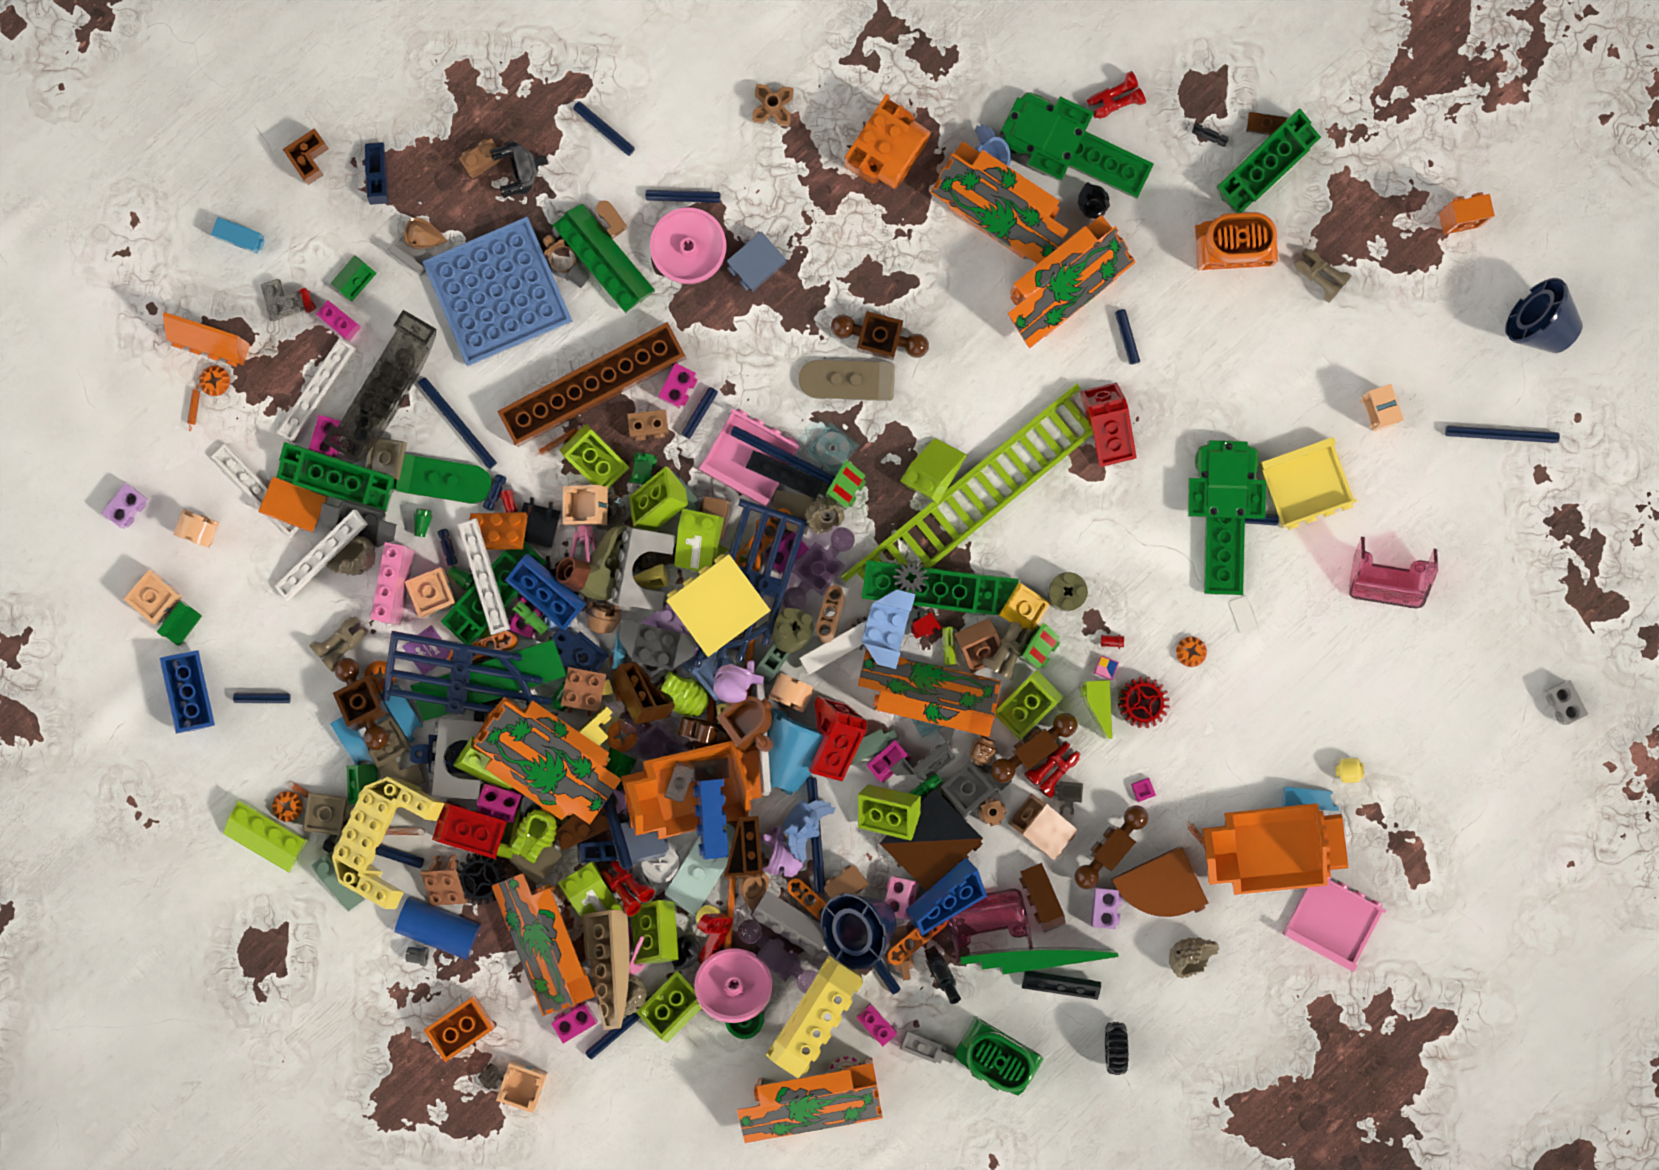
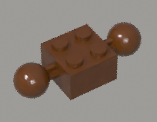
M866 311L863 326L855 324L854 320L845 314L836 316L831 322V331L837 338L846 339L851 335L859 336L858 352L894 360L897 347L905 348L907 354L913 358H921L929 350V342L922 334H912L909 337L900 336L904 320Z
M342 658L336 663L334 672L340 681L346 682L347 686L333 692L334 698L346 726L353 731L365 726L366 731L363 737L365 745L369 749L380 750L387 745L389 736L387 731L383 727L378 726L375 721L389 714L375 681L368 676L357 680L359 674L357 662L351 658Z
M1061 713L1056 716L1053 721V727L1048 731L1040 728L1032 731L1029 734L1030 738L1028 740L1022 739L1013 745L1015 748L1012 751L1014 756L1010 759H997L992 764V777L997 782L1006 783L1013 779L1015 769L1018 766L1022 765L1025 770L1031 769L1059 748L1054 741L1060 736L1070 737L1076 732L1078 727L1076 718L1070 713Z
M1133 805L1127 808L1124 813V824L1120 828L1109 826L1103 833V840L1101 842L1097 841L1092 846L1090 856L1094 860L1090 865L1080 866L1074 875L1075 882L1080 888L1086 890L1094 888L1099 881L1098 872L1101 868L1104 867L1112 872L1133 847L1136 841L1129 836L1133 830L1144 828L1148 823V813L1142 806Z

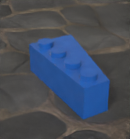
M724 779L695 781V786H692L693 797L697 798V805H694L695 816L699 818L696 832L697 836H700L701 844H698L699 856H702V859L705 860L728 857L727 831L723 830V826H726V814L722 810V806L725 803V795L720 790V786H724Z
M966 857L906 909L911 924L921 935L926 934L987 897L978 869Z

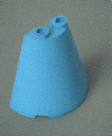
M771 707L772 724L767 731V736L773 741V747L768 751L771 788L776 786L781 788L782 792L792 795L793 792H797L812 774L809 768L824 735L815 728L788 718V713Z

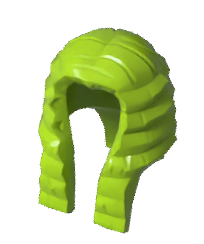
M669 670L664 677L666 681L663 686L659 685L657 688L660 687L663 695L675 704L672 711L687 717H698L703 714L709 704L707 691L694 678L684 679Z
M535 809L527 813V816L523 817V821L519 823V827L516 828L517 838L510 852L518 856L520 855L534 864L543 848L552 846L557 825L553 815L542 809Z

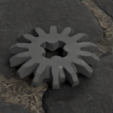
M906 560V566L900 563L902 569H895V571L899 572V575L893 576V578L899 579V581L895 582V585L901 584L900 591L905 588V592L912 590V594H915V589L917 588L921 592L922 589L919 586L923 585L926 587L927 585L923 582L924 579H928V576H923L927 569L922 571L921 567L923 564L921 563L919 566H916V560H914L913 565H910L909 560ZM908 572H912L913 575L917 576L913 583L905 579L908 576Z

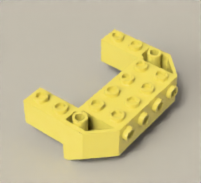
M386 777L364 786L358 795L355 807L351 810L348 823L342 830V836L334 847L332 859L338 882L384 909H396L404 891L382 880L380 877L383 871L371 865L376 855L375 849L381 844L397 807L405 808L425 820L437 821L445 803L421 791V787L399 778Z
M828 956L783 1030L766 1053V1056L798 1079L801 1075L805 1076L810 1068L811 1060L815 1062L821 1053V1044L826 1045L830 1039V1030L832 1027L836 1028L842 1020L840 1014L843 1010L847 1011L851 1006L853 993L858 992L862 986L861 972L850 969L833 957ZM836 996H840L842 998V1001L840 1003H836L834 1001V998ZM825 1013H829L831 1015L830 1020L824 1019L823 1016ZM819 1030L820 1036H813V1031ZM808 1047L810 1052L806 1053L802 1049Z

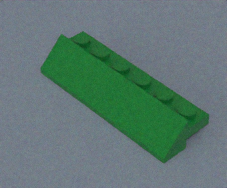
M1300 108L1216 186L1222 201H1225L1235 213H1242L1252 202H1256L1307 154L1310 148L1321 138L1312 127V122Z
M583 203L566 211L567 213L552 225L625 314L655 292V289Z
M288 442L283 443L276 478L292 482L293 485L343 501L349 499L387 512L391 495L394 492V476Z
M525 541L523 549H506L491 565L504 608L519 593L505 580L520 560L528 553L542 566L547 563ZM476 584L464 594L440 621L461 642L469 645L488 627Z

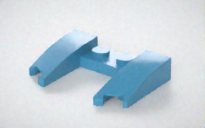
M398 684L395 685V686H393V687H391V688L401 689V690H402V688H401L400 685H398ZM390 695L389 701H384L387 711L392 713L411 743L415 740L411 735L417 726L422 728L423 724L407 698ZM343 716L330 723L356 765H359V761L370 760L371 764H375L368 753L370 749L365 745L363 736L359 731L364 727L353 731L346 726Z
M1294 787L1283 788L1282 807L1318 803L1319 810L1339 811L1338 805L1334 806L1330 795L1333 794L1332 791Z

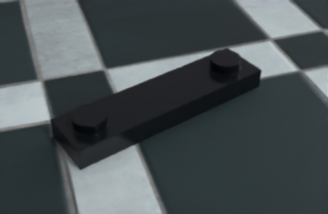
M754 450L746 466L748 470L814 499L817 498L823 484L822 480Z
M1024 971L1021 988L1098 1000L1101 982L1036 971Z

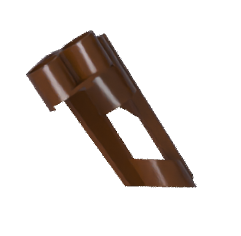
M682 717L678 736L689 738V741L692 742L696 741L695 749L733 741L719 723L691 717Z

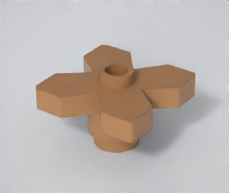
M756 84L755 97L762 105L753 110V123L764 124L773 116L779 126L789 127L791 113L784 106L793 101L794 89L792 87H782L777 93H772L768 85Z

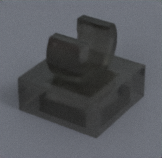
M492 1063L478 1076L482 1085L488 1090L491 1087L497 1089L498 1087L495 1082L498 1079L501 1081L504 1079L498 1068Z

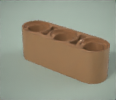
M832 585L827 589L816 624L818 639L823 643L833 640L844 606V593L838 585ZM834 594L840 595L837 599H832L831 596ZM830 611L835 612L831 617L826 616ZM823 629L830 630L827 634H821Z

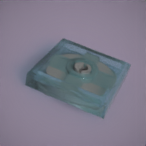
M829 422L806 452L836 476L845 460L848 461L860 445L833 423Z

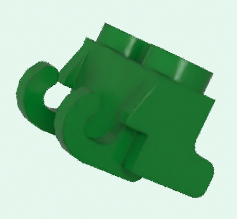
M635 452L633 455L635 460L629 483L644 485L653 477L651 469L655 467L657 457L647 453Z

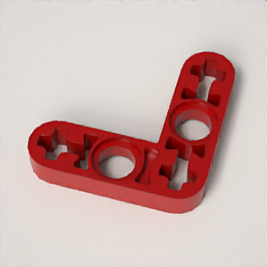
M724 913L704 914L700 918L697 929L710 935L699 955V963L702 964L711 955L720 951L732 927L733 918Z

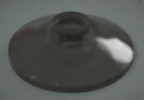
M608 493L607 525H597L598 529L609 531L612 527L623 523L626 507L618 495ZM610 509L613 510V513H612L611 516L609 515V510H610Z

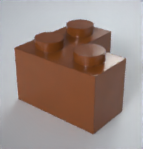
M315 128L283 149L307 185H310L324 175L314 159L329 148Z

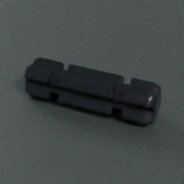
M1198 123L1192 129L1193 134L1201 135L1202 138L1213 143L1217 142V145L1225 147L1229 140L1227 136L1219 135L1218 132L1207 127L1203 128V125Z

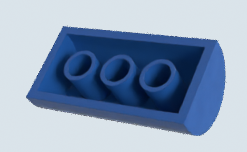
M528 553L520 560L505 580L562 630L568 627L587 604L573 591L559 583L551 572Z
M199 650L159 658L175 733H186L214 726L215 723Z
M409 896L398 917L395 933L468 960L481 923Z

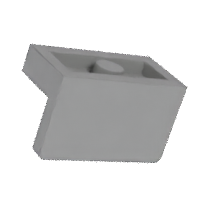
M404 235L396 245L391 244L388 248L391 254L420 275L425 271L422 261L433 257L424 249L409 247L404 240Z

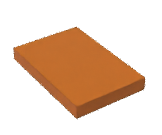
M273 477L258 512L313 533L320 518L322 503H326L327 497Z

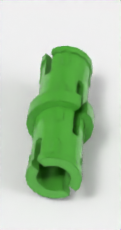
M522 601L513 608L525 620V623L527 625L530 624L540 635L549 628L537 616L538 613L531 611Z

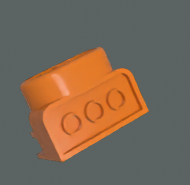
M886 93L846 154L844 167L869 183L881 181L895 189L900 185L929 140L931 132L914 121V116L905 110L901 104L898 105L891 101L890 95Z
M1262 213L1222 214L1213 221H1205L1200 225H1195L1198 271L1271 267L1278 262L1277 229L1273 221Z

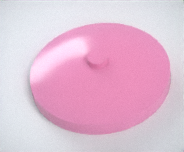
M690 207L673 210L658 221L651 234L650 252L655 266L666 278L676 283L697 284L703 282L719 270L725 259L727 247L724 231L719 222L703 210Z
M726 949L711 955L701 964L695 977L694 987L696 999L700 1007L709 1016L722 1022L737 1023L749 1020L763 1011L771 998L773 982L767 964L759 956L743 949Z

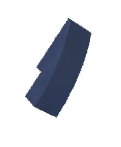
M384 142L365 144V177L367 180V198L370 205L389 203Z
M613 840L577 844L578 863L618 860Z

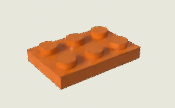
M526 512L470 513L469 520L477 518L486 550L523 549L528 517Z

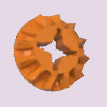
M209 366L199 376L201 389L210 396L222 395L229 388L230 377L222 367ZM212 374L215 378L220 379L216 382V388L212 383H207L212 380Z
M1190 636L1178 643L1176 656L1184 666L1196 667L1201 665L1206 659L1207 649L1205 643L1199 638ZM1195 645V652H1197L1199 656L1192 655L1188 659L1189 652L1184 648L1191 649Z
M385 661L372 662L366 668L364 677L368 676L375 681L379 691H383L385 678H382L379 685V679L372 677V675L379 674L380 668L382 674H385L387 665Z
M617 721L609 727L607 741L613 749L627 751L636 744L638 733L631 723ZM620 728H622L624 733L630 734V736L625 738L624 745L621 739H614V737L620 734Z
M291 791L279 793L271 805L273 814L278 820L284 822L296 820L303 811L301 798ZM289 801H291L290 807L292 808V810H294V812L286 810L284 813H282L284 811V806L282 805V803H288Z

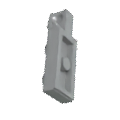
M908 1030L906 1031L900 1047L901 1050L933 1063L941 1064L942 1060L949 1063L953 1062L954 1054L947 1052V1047L943 1044Z

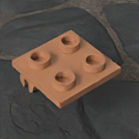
M568 667L561 705L568 706V713H572V707L588 710L587 716L589 717L591 716V711L599 712L606 674Z
M457 855L450 856V862L445 870H440L442 861H438L440 856H434L429 870H422L420 872L431 905L466 903L456 871L459 860H455Z

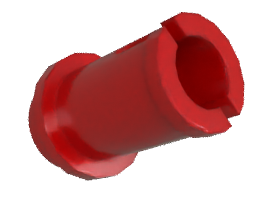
M302 288L296 292V298L300 300L305 313H310L316 310L317 307L309 294L310 290Z
M511 489L500 492V499L502 498L506 513L518 512L513 497L514 492L512 493Z
M1118 634V636L1101 635V647H1118L1120 649V647H1124V636H1121V634Z

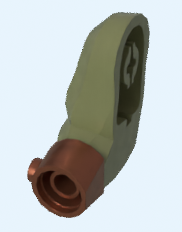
M621 524L612 527L606 533L598 548L591 553L589 563L573 557L562 559L556 569L557 581L571 591L595 600L607 601L611 599L612 589L616 585L615 572L619 568L620 563L618 556L623 548L622 535L629 525Z

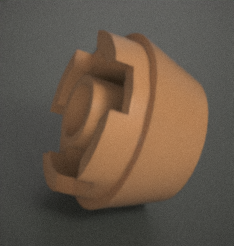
M591 600L585 608L586 626L596 633H612L622 620V611L618 610L619 606L605 601L604 604H596V600Z

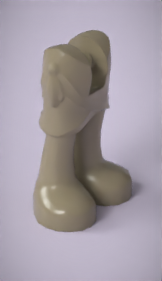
M1305 248L1302 255L1312 264L1309 266L1303 260L1296 259L1293 265L1310 281L1313 280L1325 291L1324 299L1330 303L1352 275L1348 272H1339L1321 259L1317 252ZM1320 270L1323 271L1326 275H1328L1331 279L1334 280L1336 285L1330 282L1325 277H1323L1318 272Z
M356 616L345 620L341 627L324 642L314 641L309 645L315 654L322 658L341 639L344 641L336 650L322 659L323 663L332 672H334L335 665L349 649L352 650L369 632L365 627L359 629L354 635L349 632L359 623V619Z
M1016 621L1012 623L1000 641L1002 644L997 653L992 658L985 657L981 661L983 665L1009 680L1013 677V668L1017 658L1028 644L1032 634V630L1028 628L1021 630V624ZM1010 647H1011L1012 650H1011V652H1010V654H1009L1007 660H1006L1005 663L1002 665V663H1003V661H1004V659H1005V657H1006V655H1007V653H1008V651H1009V649H1010Z

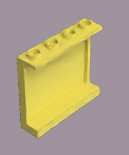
M1334 437L1259 464L1276 514L1279 516L1282 529L1288 527V530L1299 527L1298 523L1306 521V524L1317 520L1316 516L1322 514L1324 517L1335 514L1334 510L1339 508L1342 511L1353 508L1352 504L1357 502V499H1354L1334 447L1336 444Z
M729 554L718 556L714 559V565L710 568L708 565L698 571L700 574L698 577L687 579L682 583L684 585L683 588L679 591L675 588L667 594L668 599L665 600L707 657L771 611Z

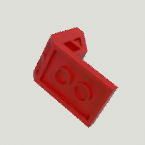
M1118 383L1080 391L1088 423L1093 432L1099 467L1137 459L1129 408Z
M817 696L815 700L817 730L824 735V738L809 771L815 775L843 782L866 733V720L848 704Z
M450 801L443 802L445 804L439 815L432 840L496 859L507 821L471 811L469 808Z

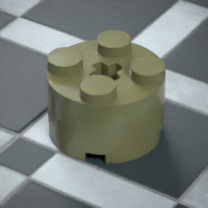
M1072 572L1059 574L1048 586L1049 602L1060 611L1069 612L1076 610L1084 604L1088 595L1087 585L1083 578ZM1064 587L1066 589L1070 588L1072 590L1070 592L1071 597L1070 595L1064 596Z
M786 608L782 611L774 623L771 639L776 643L775 646L787 653H794L804 648L814 630L811 615L795 608Z

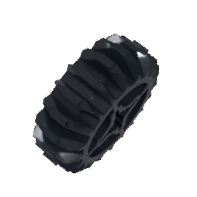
M474 853L472 854L473 860L469 856L465 858L467 864L460 862L463 870L460 868L456 869L457 873L461 874L458 877L463 892L466 893L464 899L467 900L470 896L471 904L475 902V899H477L478 905L482 904V899H484L485 904H489V897L492 901L496 900L493 889L485 895H479L478 893L483 885L492 886L507 880V878H501V875L506 874V870L500 872L499 868L503 867V864L496 865L498 858L490 861V857L484 859L483 855H479L478 859L477 854ZM483 863L478 873L468 871L473 864ZM489 866L495 872L496 881L488 876ZM483 873L485 881L479 885L478 880L474 876H480ZM466 877L474 883L473 892L466 884Z
M1108 1023L1105 1027V1063L1109 1074H1125L1128 1070V1034L1124 1023Z

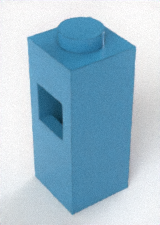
M217 217L211 232L214 238L255 254L262 250L265 243L264 236L261 233Z

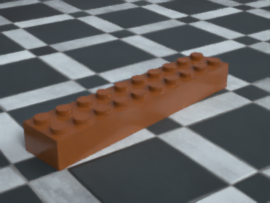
M666 322L497 412L514 444L520 447L687 358L670 325Z

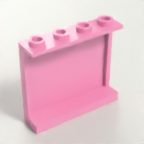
M739 408L737 411L732 409L727 422L704 463L702 462L699 470L762 506L767 507L780 483L746 469L753 450L783 464L790 465L731 436L733 427L737 426L793 455L797 454L800 446L797 445L798 441L788 436L786 439L780 435L781 432L773 427L768 429L763 426L765 424L763 421L754 418V420L748 418V413Z
M385 542L370 617L371 620L401 626L408 590L405 581L410 580L415 550L403 545Z
M1327 877V886L1308 887L1305 889L1282 934L1355 972L1358 966L1356 962L1382 912L1385 913L1387 910L1381 908L1382 903L1374 899L1370 902L1364 899L1365 894L1357 890L1353 893L1348 890V885L1340 881L1336 884L1330 880L1331 877Z

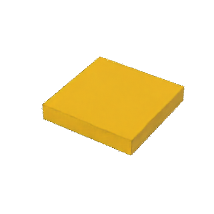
M1018 583L999 616L1010 623L1016 621L1021 624V630L1028 628L1033 633L1050 602L1023 584Z

